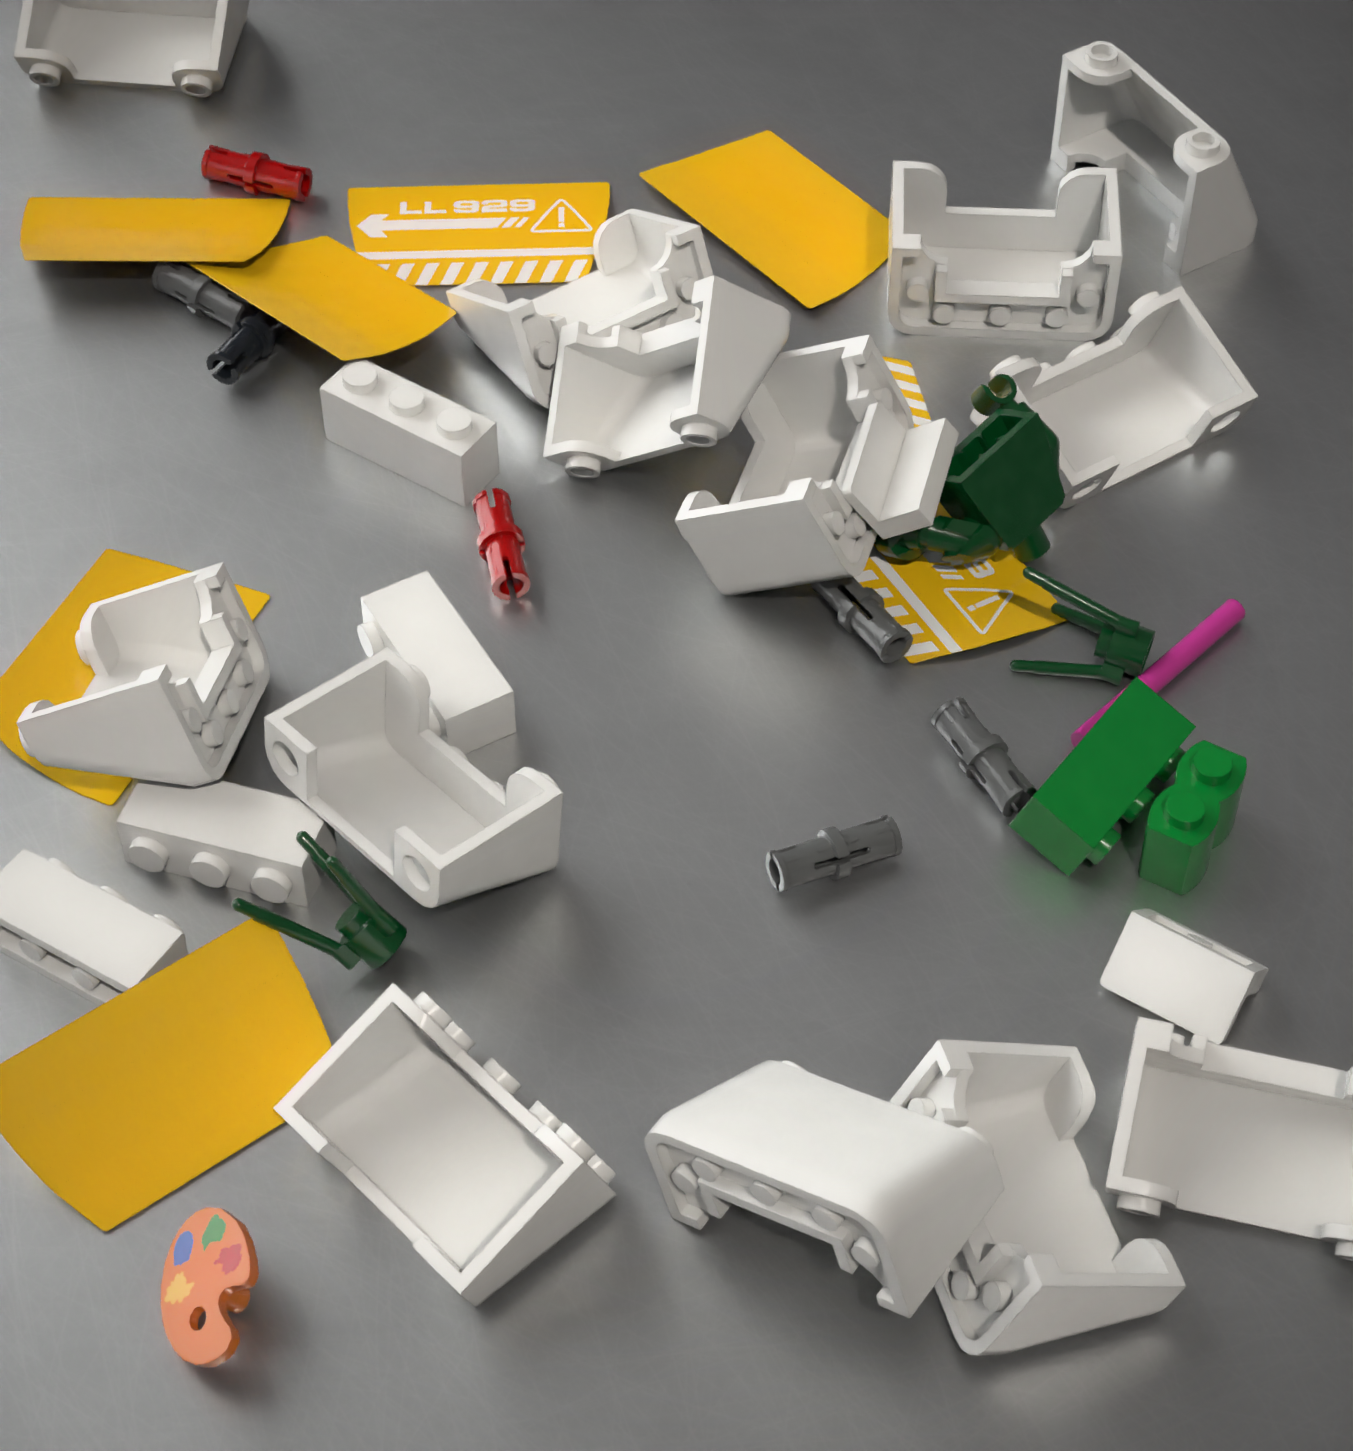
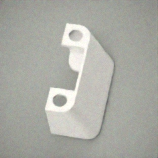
M1182 285L1162 295H1159L1157 291L1143 295L1128 309L1131 315L1130 318L1112 334L1109 340L1098 345L1094 341L1085 342L1071 351L1062 362L1050 366L1048 362L1039 364L1034 357L1021 359L1019 355H1012L998 363L989 374L991 379L998 374L1009 375L1013 378L1017 386V394L1014 400L1018 404L1025 402L1035 413L1039 414L1040 418L1058 436L1060 441L1059 477L1065 492L1064 502L1060 508L1065 509L1079 504L1218 436L1237 423L1259 397ZM974 408L969 419L979 426L989 416L980 414Z
M386 647L264 717L266 755L272 769L282 783L424 907L434 908L556 868L559 856L563 791L559 789L556 782L549 775L542 772L539 773L529 767H523L510 775L506 788L498 782H492L468 761L459 748L449 746L429 729V697L431 695L429 682L418 667L406 663L390 648Z
M393 982L273 1109L317 1153L341 1171L414 1243L412 1247L461 1296L475 1307H478L613 1199L617 1194L607 1184L616 1173L566 1123H562L538 1100L527 1110L513 1097L521 1085L492 1057L481 1067L467 1054L476 1043L424 991L412 1000Z

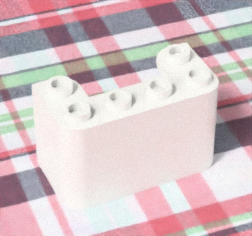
M893 161L888 242V318L895 329L905 334L921 336L1061 341L1094 340L1103 336L1110 329L1114 318L1123 257L1117 168L1086 167L1069 172L1061 180L1058 187L1056 209L1043 210L946 206L947 181L945 174L940 168L926 162Z
M870 334L779 353L739 418L745 424L755 444L729 504L720 505L715 496L706 490L689 493L683 500L675 518V523L681 536L689 543L706 570L708 579L722 594L731 596L855 577L864 570L877 537V532L846 501L841 493V489L867 407L870 404L882 402L906 430L914 428L912 412L908 402Z

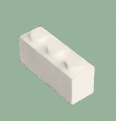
M363 358L349 360L319 388L327 440L463 507H466L500 473L497 426L495 421Z
M428 570L360 597L364 623L357 626V632L365 653L368 657H371L388 647L406 663L415 665L424 673L431 689L429 697V729L449 746L459 748L464 755L516 733L513 689Z
M139 779L116 820L125 862L135 864L137 867L148 872L163 871L195 879L208 887L219 888L223 886L255 894L272 903L287 902L307 908L325 873L297 842V833L306 831L329 856H334L337 849L335 829L302 800L222 780L212 781L199 786H188Z
M23 848L0 872V952L98 1006L188 955L185 935L181 928L170 918L161 914L152 916L131 905L117 890L109 886L99 888L78 877L66 863L59 859L50 858L47 860Z

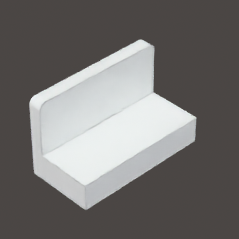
M882 402L868 405L841 493L846 501L883 540L933 525L959 432L946 417L906 430Z
M1145 908L1131 911L1101 976L1100 984L1102 987L1194 1034L1208 1036V1041L1211 1043L1221 1044L1226 1040L1246 996L1259 991L1269 968L1170 918Z

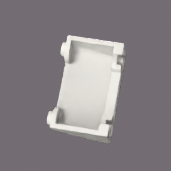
M23 0L14 58L19 67L29 75V79L41 86L54 87L60 83L174 90L183 91L185 94L194 97H208L212 92L219 91L224 85L247 19L249 0Z
M1096 41L1063 54L1050 158L1065 172L1075 169V162L1098 165L1097 168H1117V172L1125 169L1173 212L1177 218L1172 219L1170 222L1168 237L1172 241L1165 246L1163 262L1179 276H1183L1245 249L1252 244L1258 222L1257 213L1227 141L1114 44L1106 41Z
M633 208L609 218L600 225L595 233L593 249L598 270L535 299L520 298L509 304L503 290L494 282L483 279L468 281L446 291L450 307L457 312L454 315V319L467 336L528 399L535 404L550 408L562 326L581 321L588 324L587 333L598 337H611L612 327L619 324L643 334L695 317L696 307L691 305L694 282L713 276L700 225Z
M713 275L694 282L691 305L695 306L696 309L695 317L643 334L619 324L612 327L611 337H598L587 333L588 324L581 321L562 326L543 458L565 466V472L571 476L592 479L599 477L600 471L617 468L693 446L711 447L716 445L717 440L729 436L785 345L789 336L790 312L781 305Z
M224 562L90 604L82 617L80 630L76 632L75 643L80 658L85 664L91 665L95 676L82 698L56 706L49 700H39L30 703L24 709L16 724L19 728L21 744L26 753L31 757H36L44 766L188 786H199L219 780L229 765L270 677V665L264 644Z
M1138 1016L1104 1190L1109 1194L1118 1196L1116 1209L1141 1216L1159 1218L1161 1207L1328 1242L1336 1244L1334 1256L1353 1261V1066L1349 1071L1224 1046L1207 1042L1208 1036L1193 1034L1190 1046L1183 1045L1185 1037L1173 1033V1023Z
M938 1039L889 1101L892 1104L957 1128H972L981 1133L990 1142L994 1150V1157L998 1163L1005 1189L934 1285L953 1335L960 1348L969 1355H1003L1155 1314L1166 1308L1186 1287L1176 1262L1164 1243L1157 1239H1134L1124 1248L1120 1243L1074 1140V1136L1089 1118L1096 1101L1094 1084L1091 1081L1077 1046Z
M764 1061L664 1113L644 1138L646 1151L673 1219L701 1230L711 1216L721 1219L730 1206L734 1204L832 1244L840 1269L853 1274L861 1264L883 1286L876 1295L878 1305L907 1318L912 1317L1005 1189L998 1163L994 1157L993 1147L978 1131L969 1127L957 1128L809 1073L791 1061Z

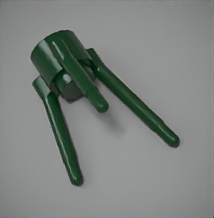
M1032 567L1024 568L1023 576L1026 579L1088 613L1085 614L1060 603H1054L1051 607L1053 614L1100 635L1094 651V657L1103 659L1104 664L1013 660L1010 663L1012 671L1095 678L1119 686L1124 673L1134 677L1142 674L1152 647L1155 631L1140 626L1141 622L1117 614Z
M306 831L297 833V842L352 903L339 918L335 926V930L342 935L340 943L242 898H236L232 901V908L235 911L331 955L348 970L354 968L360 960L370 969L380 967L397 951L407 934V928L380 906L336 856H329Z

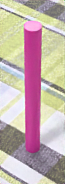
M1228 599L1139 675L1138 678L1154 692L1158 693L1245 617L1244 607L1237 600ZM1127 687L1071 734L1070 738L1074 747L1078 745Z

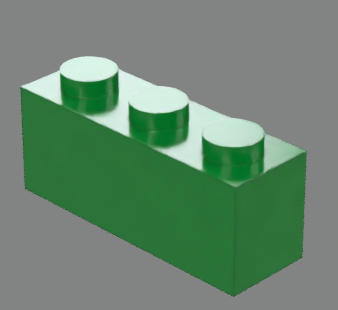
M1136 677L1008 826L1068 877L1085 858L1089 859L1094 865H1097L1121 837L1112 828L1119 818L1122 817L1131 824L1155 797L1156 794L1146 787L1150 781L1156 777L1164 784L1177 770L1179 761L1185 754L1180 745L1196 726Z

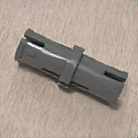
M160 261L152 276L153 287L182 301L187 305L191 313L199 317L207 315L232 328L239 319L251 316L258 309V307L204 273L196 272L181 262Z
M854 577L810 583L813 590L820 594L838 613L837 619L839 624L850 634H858L884 663L895 662L908 652L912 645L913 636L884 608L883 598L873 588L863 587ZM852 601H854L864 611V613L870 618V620H868L855 607Z
M957 697L954 703L952 700H948L934 712L931 723L960 758L959 767L967 778L976 779L983 786L1004 816L1011 817L1013 812L1018 814L1037 790L1011 761V758L1007 755L1008 746L997 734H991L982 725L964 698Z
M888 815L880 816L876 820L841 831L836 827H828L820 830L815 839L777 851H768L765 857L766 869L773 887L782 893L788 891L789 888L827 876L832 880H839L848 877L851 874L852 868L886 857L898 856L902 853V838L896 822L892 817H888Z

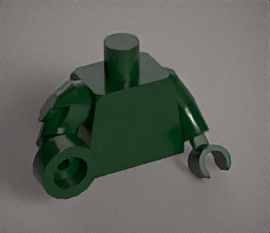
M1005 374L995 375L988 382V387L981 384L971 395V402L974 408L980 414L989 417L954 449L939 501L951 518L940 515L934 518L933 525L884 540L877 534L874 544L877 550L884 556L910 561L919 558L928 549L944 553L941 560L950 562L951 565H963L991 557L997 550L1009 551L1012 549L1019 561L1030 562L1040 558L1050 549L1051 544L1041 524L1063 504L1065 492L1059 477L1060 441L1058 436L1040 418L1038 413H1035L1025 402L1018 404L1014 400L1017 394V386L1013 378Z

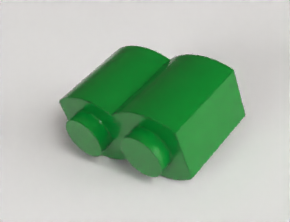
M1205 740L1196 743L1185 752L1177 766L1174 784L1165 789L1155 799L1150 808L1139 861L1138 873L1140 878L1180 896L1190 892L1201 882L1207 871L1212 849L1220 845L1228 837L1234 826L1247 770L1245 757Z

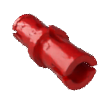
M210 145L209 150L206 149L202 157L201 173L205 179L223 181L244 187L246 193L259 195L260 192L272 193L304 202L305 197L309 196L312 188L313 175L310 168L271 160L266 153L254 151L251 154H243Z
M492 488L495 507H490L486 490L478 493L473 499V510L477 516L481 531L477 537V545L481 558L488 563L493 594L499 599L511 600L507 581H513L516 598L522 597L530 589L531 582L522 557L526 545L521 528L514 524L509 494L503 489Z

